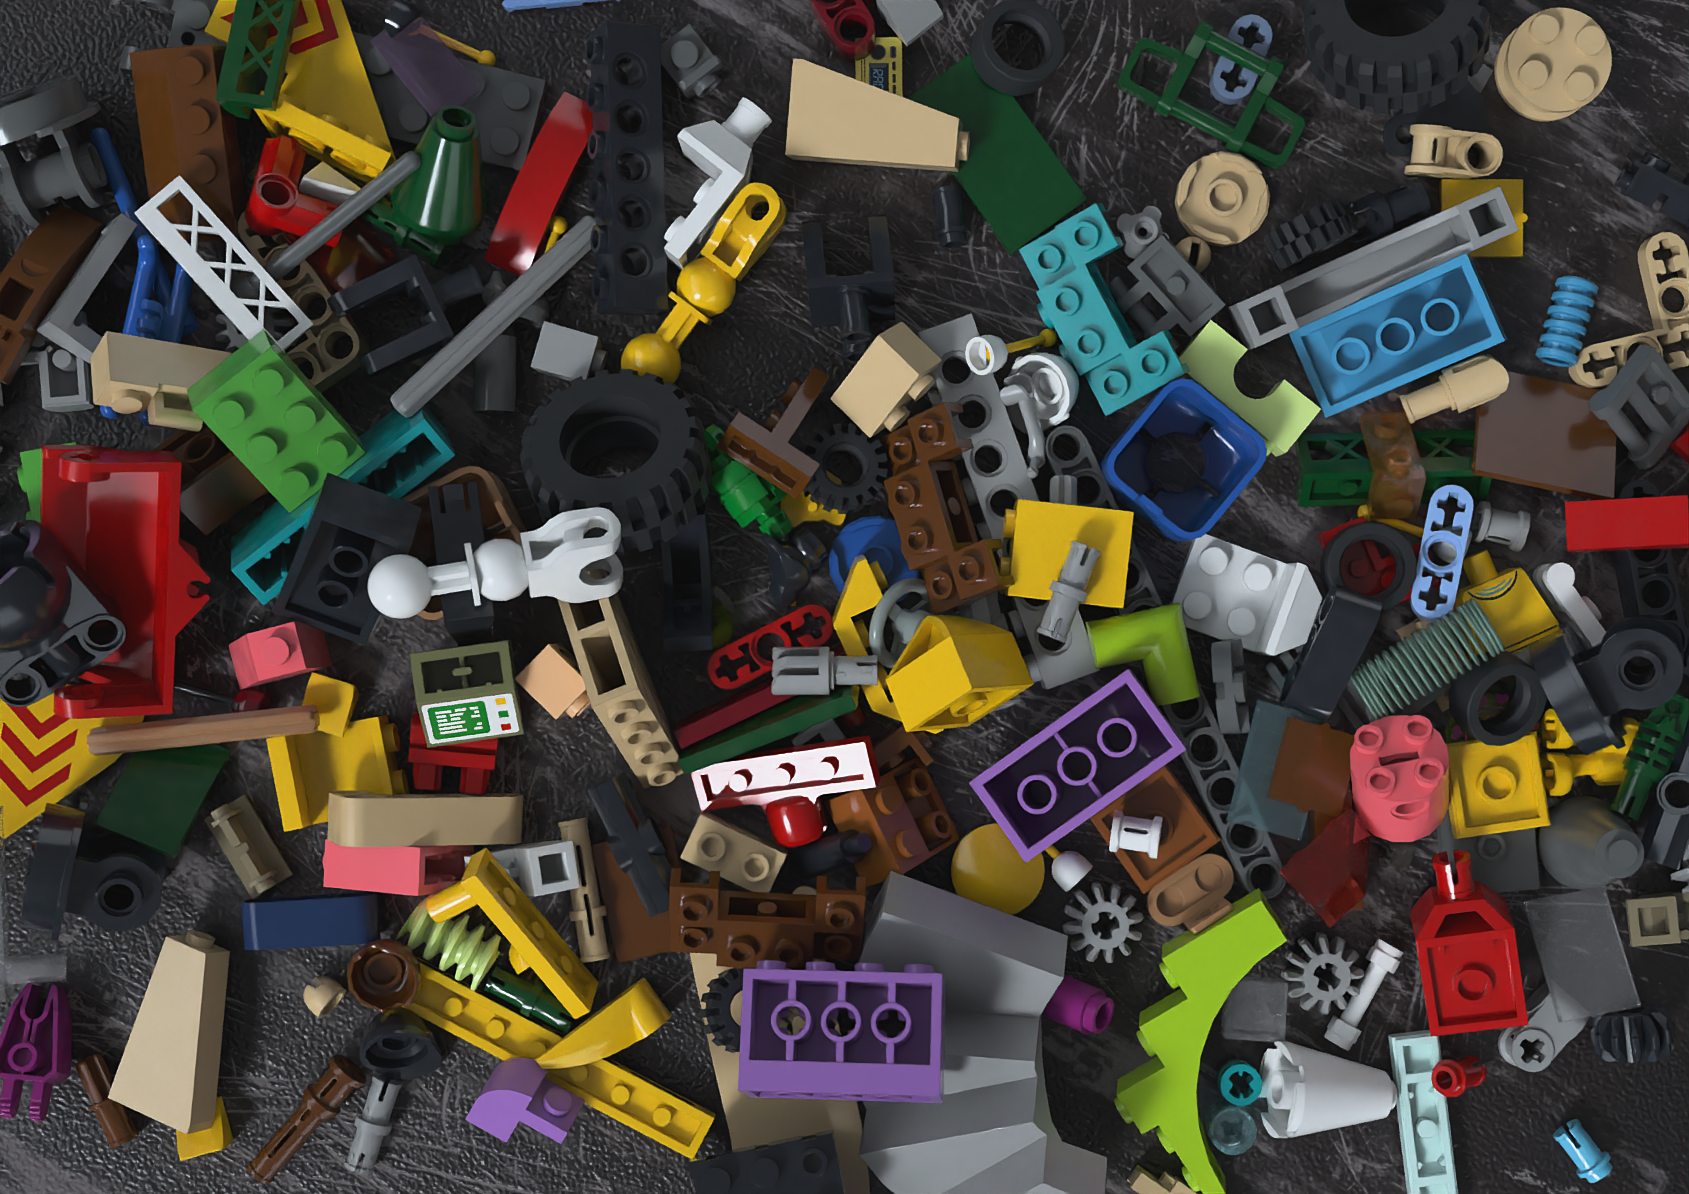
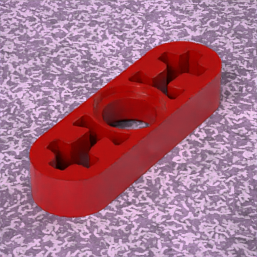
M806 605L717 650L710 657L707 667L711 681L722 689H735L771 671L774 661L765 660L759 655L757 650L759 639L764 634L775 633L783 639L785 647H792L791 639L787 632L781 628V625L790 621L793 631L805 623L803 615L809 612L815 618L824 617L826 624L820 628L822 636L814 639L811 634H805L797 640L803 647H818L824 644L833 632L832 616L825 608L819 605ZM748 642L750 654L761 668L751 672V666L748 663L737 670L739 677L737 680L731 681L728 676L720 678L716 669L722 666L720 658L726 654L730 660H736L744 656L745 653L739 647Z

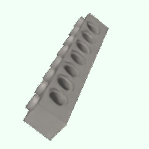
M971 313L918 332L917 336L942 360L931 375L935 379L933 384L935 389L928 391L932 407L943 402L961 403L962 406L965 404H975L983 411L984 422L977 428H967L960 422L958 415L953 417L958 437L971 439L974 448L951 458L952 462L961 460L966 478L960 481L968 506L976 504L983 521L975 524L980 541L983 539H1001L1003 548L994 552L998 563L997 568H999L1000 557H1009L1006 545L1010 538L1003 537L1004 517L997 516L991 509L990 500L992 495L999 491H1005L1010 493L1015 501L1018 499L1039 501L1032 479L1026 474L1027 465L1006 407L1000 398V391L994 374L978 375L970 369L966 361L965 351L968 342L972 338L980 336ZM950 360H959L966 365L968 378L959 384L950 383L943 376L942 366ZM988 447L998 453L1000 465L996 471L985 473L977 468L974 456L978 449ZM1005 589L1000 590L999 593L1001 595L1004 594ZM1010 596L1014 610L1007 612L1016 639L1024 637L1030 654L1024 656L1023 659L1033 683L1040 681L1042 688L1050 689L1100 671V669H1095L1089 637L1079 609H1077L1066 637V643L1062 642L1058 648L1049 651L1041 646L1038 637L1039 633L1036 631L1040 627L1050 600H1045L1039 606H1031L1023 597Z

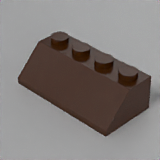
M208 44L159 48L129 53L149 200L180 175L237 239H241L238 232V221L241 214L245 211L246 198L236 119L231 117L215 99L226 46ZM178 192L158 209L170 224L192 225L193 205L181 192ZM199 213V226L212 227ZM179 232L188 243H191V232ZM198 233V242L224 240L220 235Z

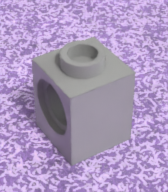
M544 321L531 367L537 372L568 381L581 376L583 380L595 377V372L604 370L608 351L602 350L603 341L597 336Z

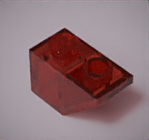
M1349 808L1339 818L1331 820L1325 826L1323 832L1306 848L1293 854L1287 865L1279 871L1293 892L1329 928L1366 896L1370 834L1356 813Z

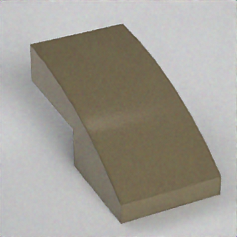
M1682 890L1625 899L1630 946L1681 943L1683 939H1689V892L1682 893Z

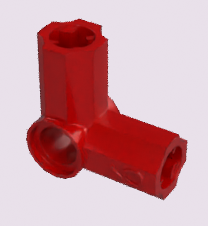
M283 135L278 138H267L265 140L252 192L244 211V218L248 226L261 235L272 236L286 231L302 237L340 206L297 190L306 151L298 145V140ZM342 230L327 241L325 245L336 248Z

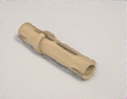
M588 818L558 822L562 840H571L574 846L580 888L570 890L573 910L569 911L570 921H575L581 963L610 958L603 916L607 915L606 905H601L595 863L587 824ZM577 845H578V847H579L580 860H581V866H582V872H583V878H584V885H583V886H582V882H581V876H580V870H579V864H578V857H577V851H576V846H577ZM585 894L587 897L592 934H590L589 932L588 917L584 901Z

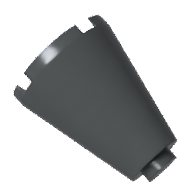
M1579 795L1567 798L1554 808L1549 809L1551 825L1537 828L1536 848L1539 859L1542 860L1549 874L1557 882L1575 889H1595L1631 876L1641 867L1644 860L1642 842L1621 813L1617 814L1608 809L1610 803L1596 797Z

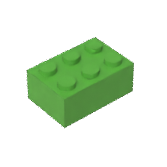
M264 329L187 389L192 410L289 513L321 489L327 473L338 476L366 453L357 433Z

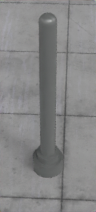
M414 151L406 152L263 267L275 282L279 281L415 172L421 165L420 155ZM242 271L231 280V289L237 298L259 300L260 279L253 272ZM266 287V298H265V300H266V301H270V300H271V296H270V293H271V292H270V290H269L267 287ZM245 306L253 312L259 309L257 306Z

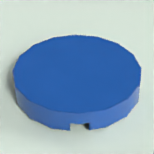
M883 516L862 517L846 525L835 538L829 554L830 575L840 593H842L854 558L864 554L868 564L875 561L879 563L889 587L881 590L882 595L898 581L911 577L919 578L921 570H909L907 560L901 551V539L896 522ZM910 592L900 597L896 603L903 600Z

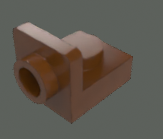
M901 722L872 746L878 769L881 768L886 773L907 757L902 750L908 745L913 748L923 763L928 766L934 761L928 753L934 747V744L923 731L906 732Z

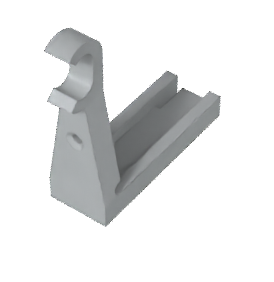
M122 213L109 222L102 230L100 236L36 329V331L89 364H91L90 358L102 337L84 323L77 327L73 321L138 225Z

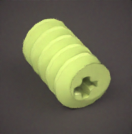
M426 897L415 908L395 939L397 940L407 932H410L407 946L411 950L425 942L423 958L430 960L438 953H442L439 968L445 971L457 963L455 979L461 981L472 973L473 979L470 989L475 991L500 955L498 947L501 937L496 934L486 942L482 941L485 926L479 924L470 932L467 931L470 916L466 913L455 921H452L450 918L442 923L435 922L427 911L426 901L428 897Z

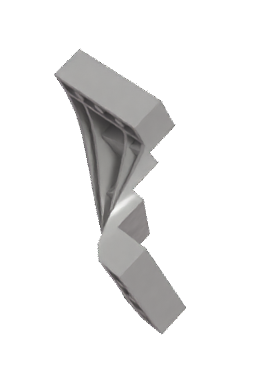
M891 871L872 906L862 936L861 954L858 963L883 964L885 971L904 973V965L925 964L934 966V972L943 974L946 983L944 1103L862 1101L866 1108V1115L859 1151L860 1157L878 1179L894 1194H1105L1107 1157L1062 1142L1051 1120L1046 1094L1042 1058L1041 1014L1064 979L1068 936ZM899 1018L891 1019L890 1024L883 1027V1031L887 1032L889 1038L897 1037L898 1032L905 1029ZM851 1020L849 1021L848 1031L855 1028V1024Z

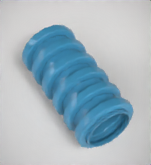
M1562 276L1556 279L1555 286L1558 288V291L1553 292L1551 297L1555 304L1549 306L1547 311L1551 318L1545 320L1543 325L1547 332L1540 336L1539 341L1543 344V347L1537 348L1535 355L1541 361L1551 365L1572 367L1578 364L1579 357L1575 354L1581 351L1583 343L1579 339L1585 337L1587 332L1583 325L1589 323L1591 318L1587 311L1594 307L1595 302L1591 299V296L1596 295L1599 288L1594 282L1585 278Z

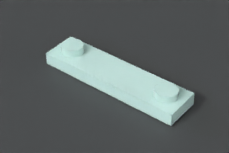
M1430 1030L1389 1034L1388 1040L1393 1081L1397 1088L1396 1106L1407 1194H1458L1447 1098L1434 1088L1431 1081L1433 1068L1442 1060L1439 1036L1431 1037Z

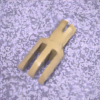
M1489 354L1478 355L1441 370L1442 375L1439 376V382L1399 397L1408 420L1412 424L1416 420L1451 407L1452 411L1457 409L1458 413L1493 400L1507 390L1509 377L1498 359Z

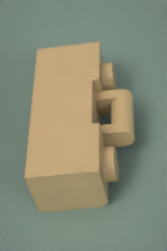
M106 331L90 358L93 402L95 405L112 407L115 412L121 414L148 410V422L151 425L199 432L203 420L192 410L187 389L233 353Z

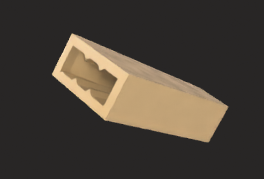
M793 58L785 155L792 160L959 172L960 160H968L970 132L962 131L963 124L959 118L804 59Z
M188 930L186 935L166 936L107 1097L185 1134L210 1129L215 1119L230 951L214 945L215 938L213 936L196 930Z

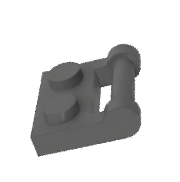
M1639 345L1609 386L1595 393L1588 404L1596 418L1605 420L1629 450V459L1638 469H1647L1655 465L1689 421L1688 391L1657 350L1651 346ZM1626 401L1631 404L1651 430L1646 439H1644L1621 409Z

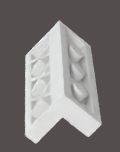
M180 175L134 212L142 224L248 340H251L264 329L285 352L291 344L314 326L310 319ZM178 192H181L193 205L192 225L170 224L158 209ZM199 213L212 227L199 226ZM179 232L192 233L191 246L179 234ZM198 233L220 235L227 243L226 263L204 261L198 255ZM233 250L245 264L232 263ZM212 269L225 270V283ZM232 270L253 272L260 279L259 300L240 299L235 296L231 291ZM266 287L279 301L265 300ZM245 306L259 307L258 320ZM265 307L287 309L299 324L277 342L264 328Z

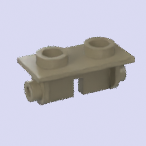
M246 795L217 808L210 813V816L204 819L252 899L293 875Z

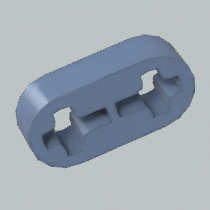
M1253 14L1242 16L1236 20L1227 37L1243 45L1244 38L1238 35V33L1244 34L1248 28H1253L1256 30L1255 39L1260 41L1261 44L1254 43L1250 49L1266 57L1273 36L1268 22L1262 17ZM1219 55L1210 77V91L1214 98L1222 104H1237L1250 93L1258 74L1242 67L1238 75V82L1244 86H1237L1233 92H1228L1225 90L1226 81L1221 79L1220 75L1227 77L1236 63Z

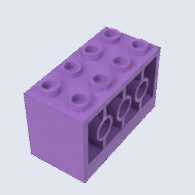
M757 961L756 969H744L738 1091L750 1098L944 1103L946 983L943 974L934 972V966L925 964L904 965V973L887 972L884 970L883 964L857 963L855 964V971H839L835 969V964L830 962H806L805 970H791L786 968V962ZM800 1016L806 1022L805 1026L799 1029L798 1034L792 1035L787 1029V1025L793 1022L794 1017ZM849 1017L855 1024V1028L849 1030L847 1036L841 1037L838 1031L835 1030V1026L841 1023L843 1018ZM899 1018L905 1029L898 1032L897 1037L889 1038L887 1032L883 1031V1027L890 1024L891 1019Z

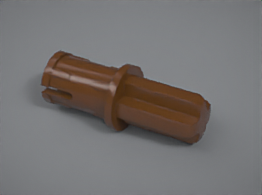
M96 1053L79 1060L75 1068L92 1103L88 1110L89 1112H95L110 1149L134 1139L139 1133L127 1112L126 1106L107 1098L113 1084V1079L102 1055Z

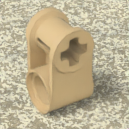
M1411 125L1409 133L1414 136L1411 161L1409 165L1405 166L1404 174L1418 177H1446L1454 179L1488 176L1494 173L1501 165L1503 149L1500 142L1494 136L1487 133L1453 130L1451 127L1440 125ZM1471 145L1477 149L1479 154V162L1475 168L1468 161L1467 153Z

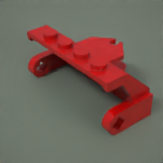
M42 445L40 524L46 526L103 593L113 597L118 602L126 629V637L123 644L98 665L78 677L96 684L68 685L54 690L53 712L58 716L72 719L173 713L175 636L210 600L206 592L198 595L199 587L191 582L199 580L208 584L210 577L200 567L197 548L179 537L182 462L171 451H125L96 445ZM98 620L91 626L97 628L104 627L112 621Z

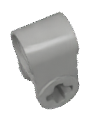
M1548 981L1541 985L1526 1002L1529 1025L1509 1027L1501 1032L1498 1038L1499 1053L1505 1061L1525 1071H1542L1549 1066L1563 1047L1584 1028L1589 1019V1013L1555 982ZM1524 1039L1528 1040L1527 1046L1531 1049L1527 1056L1523 1055L1524 1049L1520 1046Z

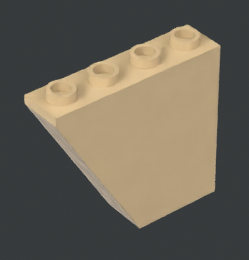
M595 569L587 572L588 576L594 579L607 577L604 569ZM618 593L607 598L582 603H570L557 599L594 712L644 789L650 786H663L672 782L676 776L683 774L677 762L680 750Z

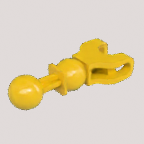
M756 182L750 183L741 189L720 218L710 239L700 251L704 256L691 260L682 268L677 278V294L671 291L668 295L677 304L656 333L639 335L626 345L621 356V369L636 370L638 376L643 377L646 372L663 378L664 385L667 382L675 383L681 370V357L678 349L699 320L707 325H711L713 320L709 317L722 313L731 305L736 294V280L741 282L749 269L765 253L785 225L787 208L772 187ZM769 204V211L762 220L756 221L752 219V213L758 205Z

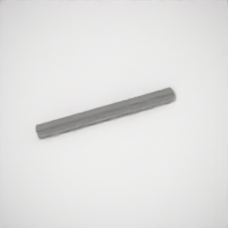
M589 215L584 216L402 385L390 398L394 408L406 418L412 417L591 249L590 236L593 226L596 225L595 219Z

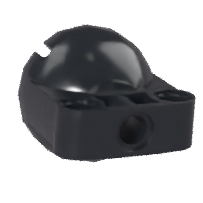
M26 520L24 524L10 522L0 526V697L2 701L10 706L27 707L51 695L57 688L69 684L98 665L123 644L126 637L122 611L118 602L113 597L105 595L46 526L35 520ZM98 620L112 621L104 627L97 628L91 626ZM19 673L29 675L23 680L10 679L11 676Z

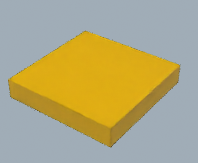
M1530 731L1518 741L1504 746L1486 745L1478 739L1446 743L1449 757L1448 809L1453 838L1460 839L1551 825L1536 731Z

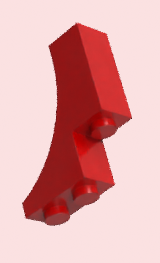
M1688 495L1565 502L1568 552L1689 548Z

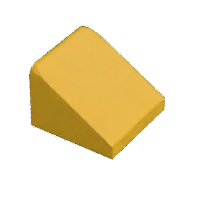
M312 672L302 706L314 705L317 707L320 717L318 731L343 738L360 695L357 687L353 684Z
M222 1096L216 1097L215 1119L210 1129L190 1134L176 1130L180 1161L225 1149L234 1141Z

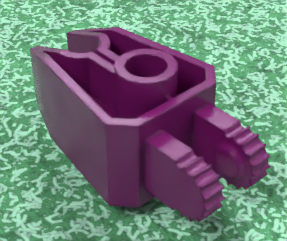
M27 983L9 1010L0 1035V1078L4 1079L0 1101L1 1118L12 1119L16 1116L20 1105L23 1083L32 1082L33 1088L29 1104L30 1120L44 1121L48 1114L53 1085H60L71 1076L72 1014L64 988L51 985L43 1014L39 1017L41 986Z

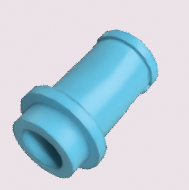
M1573 1119L1566 1123L1570 1128V1133L1577 1141L1570 1137L1563 1126L1555 1131L1553 1134L1554 1139L1560 1143L1578 1167L1576 1173L1580 1178H1586L1589 1183H1594L1611 1172L1613 1168L1609 1162L1611 1156L1606 1151H1600L1578 1119Z

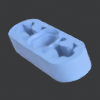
M1446 485L1434 492L1429 503L1416 568V579L1413 583L1410 600L1414 614L1425 622L1434 623V619L1442 621V615L1449 616V611L1453 610L1474 507L1473 499L1469 492L1457 485ZM1448 498L1458 499L1457 506L1465 509V512H1456L1452 525V531H1462L1461 536L1445 530L1431 531L1432 526L1442 529L1445 512L1443 509L1437 508V505H1445ZM1440 541L1451 544L1456 551L1455 560L1447 566H1438L1432 563L1427 553L1432 544ZM1423 571L1437 577H1453L1452 582L1442 578L1439 597L1446 599L1447 603L1438 604L1436 611L1427 610L1426 601L1419 599V595H1428L1432 576L1422 577Z

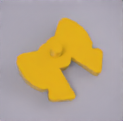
M826 471L831 481L842 485L839 478ZM803 490L797 499L787 495L781 500L780 510L784 509L792 523L793 530L804 522L826 521L836 527H840L844 524L846 514H838L836 509H832L831 512L823 510L824 505L820 502H812L810 500L811 494L805 498Z

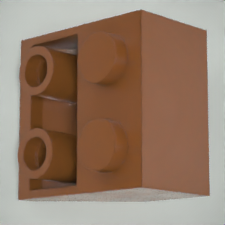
M919 756L898 764L886 773L881 772V781L876 787L843 791L824 802L838 832L853 829L859 833H866L871 838V849L866 852L861 862L854 864L859 876L866 877V887L885 881L891 871L903 875L960 839L928 770Z

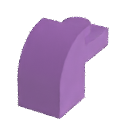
M512 1058L501 1062L493 1070L465 1120L506 1143L518 1122L521 1121L561 1144L585 1100L544 1078L548 1069H542L534 1059Z

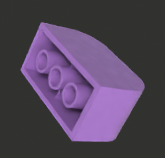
M1127 669L970 781L969 784L1026 863L1187 750V746L1132 670Z

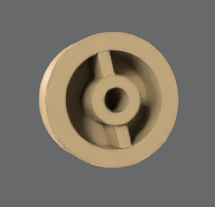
M1570 8L1545 9L1525 20L1508 35L1500 46L1494 67L1496 85L1505 103L1519 115L1542 122L1560 120L1575 113L1602 91L1611 72L1612 53L1604 31L1591 17Z

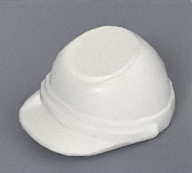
M1031 353L1024 357L1019 356L1016 358L1008 377L1024 373L1031 378L1034 387L1032 402L1042 431L1044 432L1050 427L1068 419L1070 416L1069 412L1075 404L1079 393L1078 374L1073 366L1066 359L1048 353ZM1019 404L1005 405L1010 421L1017 429L1028 434Z

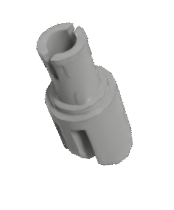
M773 647L772 659L774 661L772 677L774 679L771 685V693L773 695H830V690H834L835 685L878 686L877 655L834 656V651H830L829 647Z

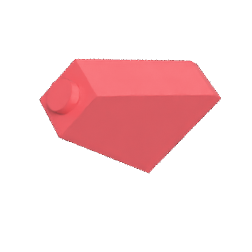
M298 621L248 633L228 645L240 690L332 667L324 631Z
M325 839V853L322 861L324 869L323 887L413 896L438 893L462 880L466 870L464 856L474 854V845L346 847Z

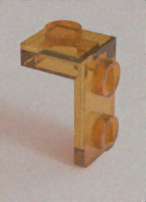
M1381 412L1361 414L1359 424L1373 470V478L1366 504L1369 519L1416 518L1426 482V475L1406 413Z

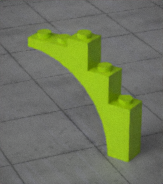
M1260 888L1231 904L1234 908L1233 911L1197 934L1187 930L1162 945L1163 962L1159 964L1160 970L1173 989L1178 986L1181 989L1140 1012V1030L1136 1032L1137 1037L1150 1057L1155 1054L1157 1056L1117 1079V1097L1114 1099V1102L1127 1124L1134 1121L1141 1134L1159 1126L1156 1128V1133L1160 1142L1169 1154L1174 1151L1177 1153L1185 1165L1181 1167L1183 1176L1190 1188L1196 1193L1201 1190L1203 1194H1226L1225 1176L1208 1145L1198 1110L1197 1082L1200 1058L1212 1022L1231 990L1258 961L1287 941L1284 925Z

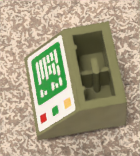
M511 639L410 654L416 703L428 748L524 734L518 686L515 680L516 672Z

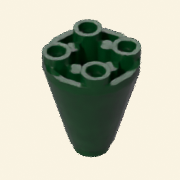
M447 105L440 108L437 115L431 119L414 149V152L418 153L421 157L420 167L393 188L391 194L393 206L391 215L392 219L399 225L408 226L419 233L433 236L442 244L457 245L462 242L463 236L472 234L482 225L487 204L480 134L476 124V117L470 110L464 107Z

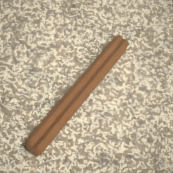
M303 705L97 727L91 729L89 735H87V744L89 745L90 753L99 756L307 734L317 731L320 725V717L316 706Z

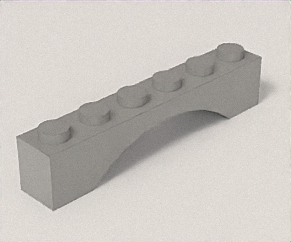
M1499 186L1229 306L1227 310L1242 345L1248 350L1253 349L1367 296L1516 232L1519 229L1503 191Z

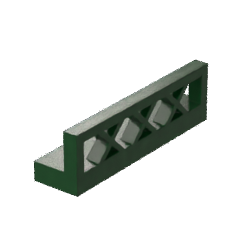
M237 0L215 99L231 117L250 119L252 108L276 111L300 0H280L276 4V0ZM281 15V20L279 23L276 18ZM272 22L278 30L276 42L265 49ZM272 60L269 68L266 63ZM262 67L268 75L264 95H257L255 92Z
M1475 430L1301 434L1294 443L1300 468L1296 489L1298 507L1429 504L1434 492L1446 485L1460 486L1469 492L1473 502L1486 501L1492 478L1473 475L1471 467L1473 456L1461 457L1450 450L1452 447L1473 446L1474 449ZM1406 448H1419L1429 455L1427 457L1414 458L1403 452V450ZM1359 449H1373L1382 456L1379 459H1366L1356 452ZM1309 450H1326L1335 457L1332 460H1311ZM1448 498L1447 503H1457L1458 499Z

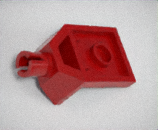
M1453 850L1454 872H1451L1447 851L1434 855L1432 857V864L1435 869L1437 886L1430 887L1409 910L1431 1037L1529 1025L1515 929L1505 898L1480 881H1473L1472 859L1469 852Z

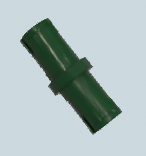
M501 964L496 966L492 976L504 981L505 985L503 986L489 979L484 989L485 992H490L520 1008V1013L527 1017L533 1015L560 1029L566 1035L569 1033L574 1023L562 1017L561 1013L570 1017L572 1015L551 991L545 989L546 985L538 981L534 983L504 968Z

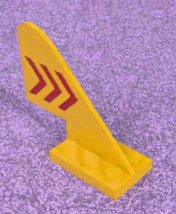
M218 0L204 30L206 35L225 44L228 43L237 0ZM300 0L284 72L288 75L281 86L276 111L254 110L272 138H278L283 135L298 140V145L306 151V155L320 162L323 161L332 168L337 167L345 174L368 184L394 163L396 158L342 0ZM281 15L276 18L279 23L281 20ZM272 22L265 49L276 42L278 30Z
M54 693L27 707L10 706L2 701L0 697V842L43 813L47 803H57L114 763L123 754L92 755L87 744V735H89L91 729L142 723L145 715L72 719L58 716L53 712Z

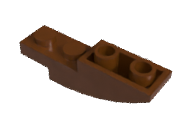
M60 204L29 235L1 272L0 382L10 385L38 334L36 329L105 227L102 223Z

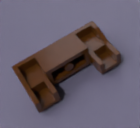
M943 402L907 419L908 425L882 437L893 477L885 480L884 484L888 494V506L895 518L900 535L901 551L907 560L910 571L921 570L934 615L952 614L969 607L974 602L988 595L1015 585L1012 575L1000 576L993 552L1003 548L1001 539H983L978 542L955 462L946 461L974 448L971 439L958 437L953 417L964 411L961 403Z
M672 868L669 886L670 952L717 954L716 966L739 969L756 968L757 961L764 960L786 962V968L791 970H805L806 962H813V958L859 960L864 927L866 877H856L855 891L827 889V876H817L816 895L720 891V871H710L709 884L681 883V869Z

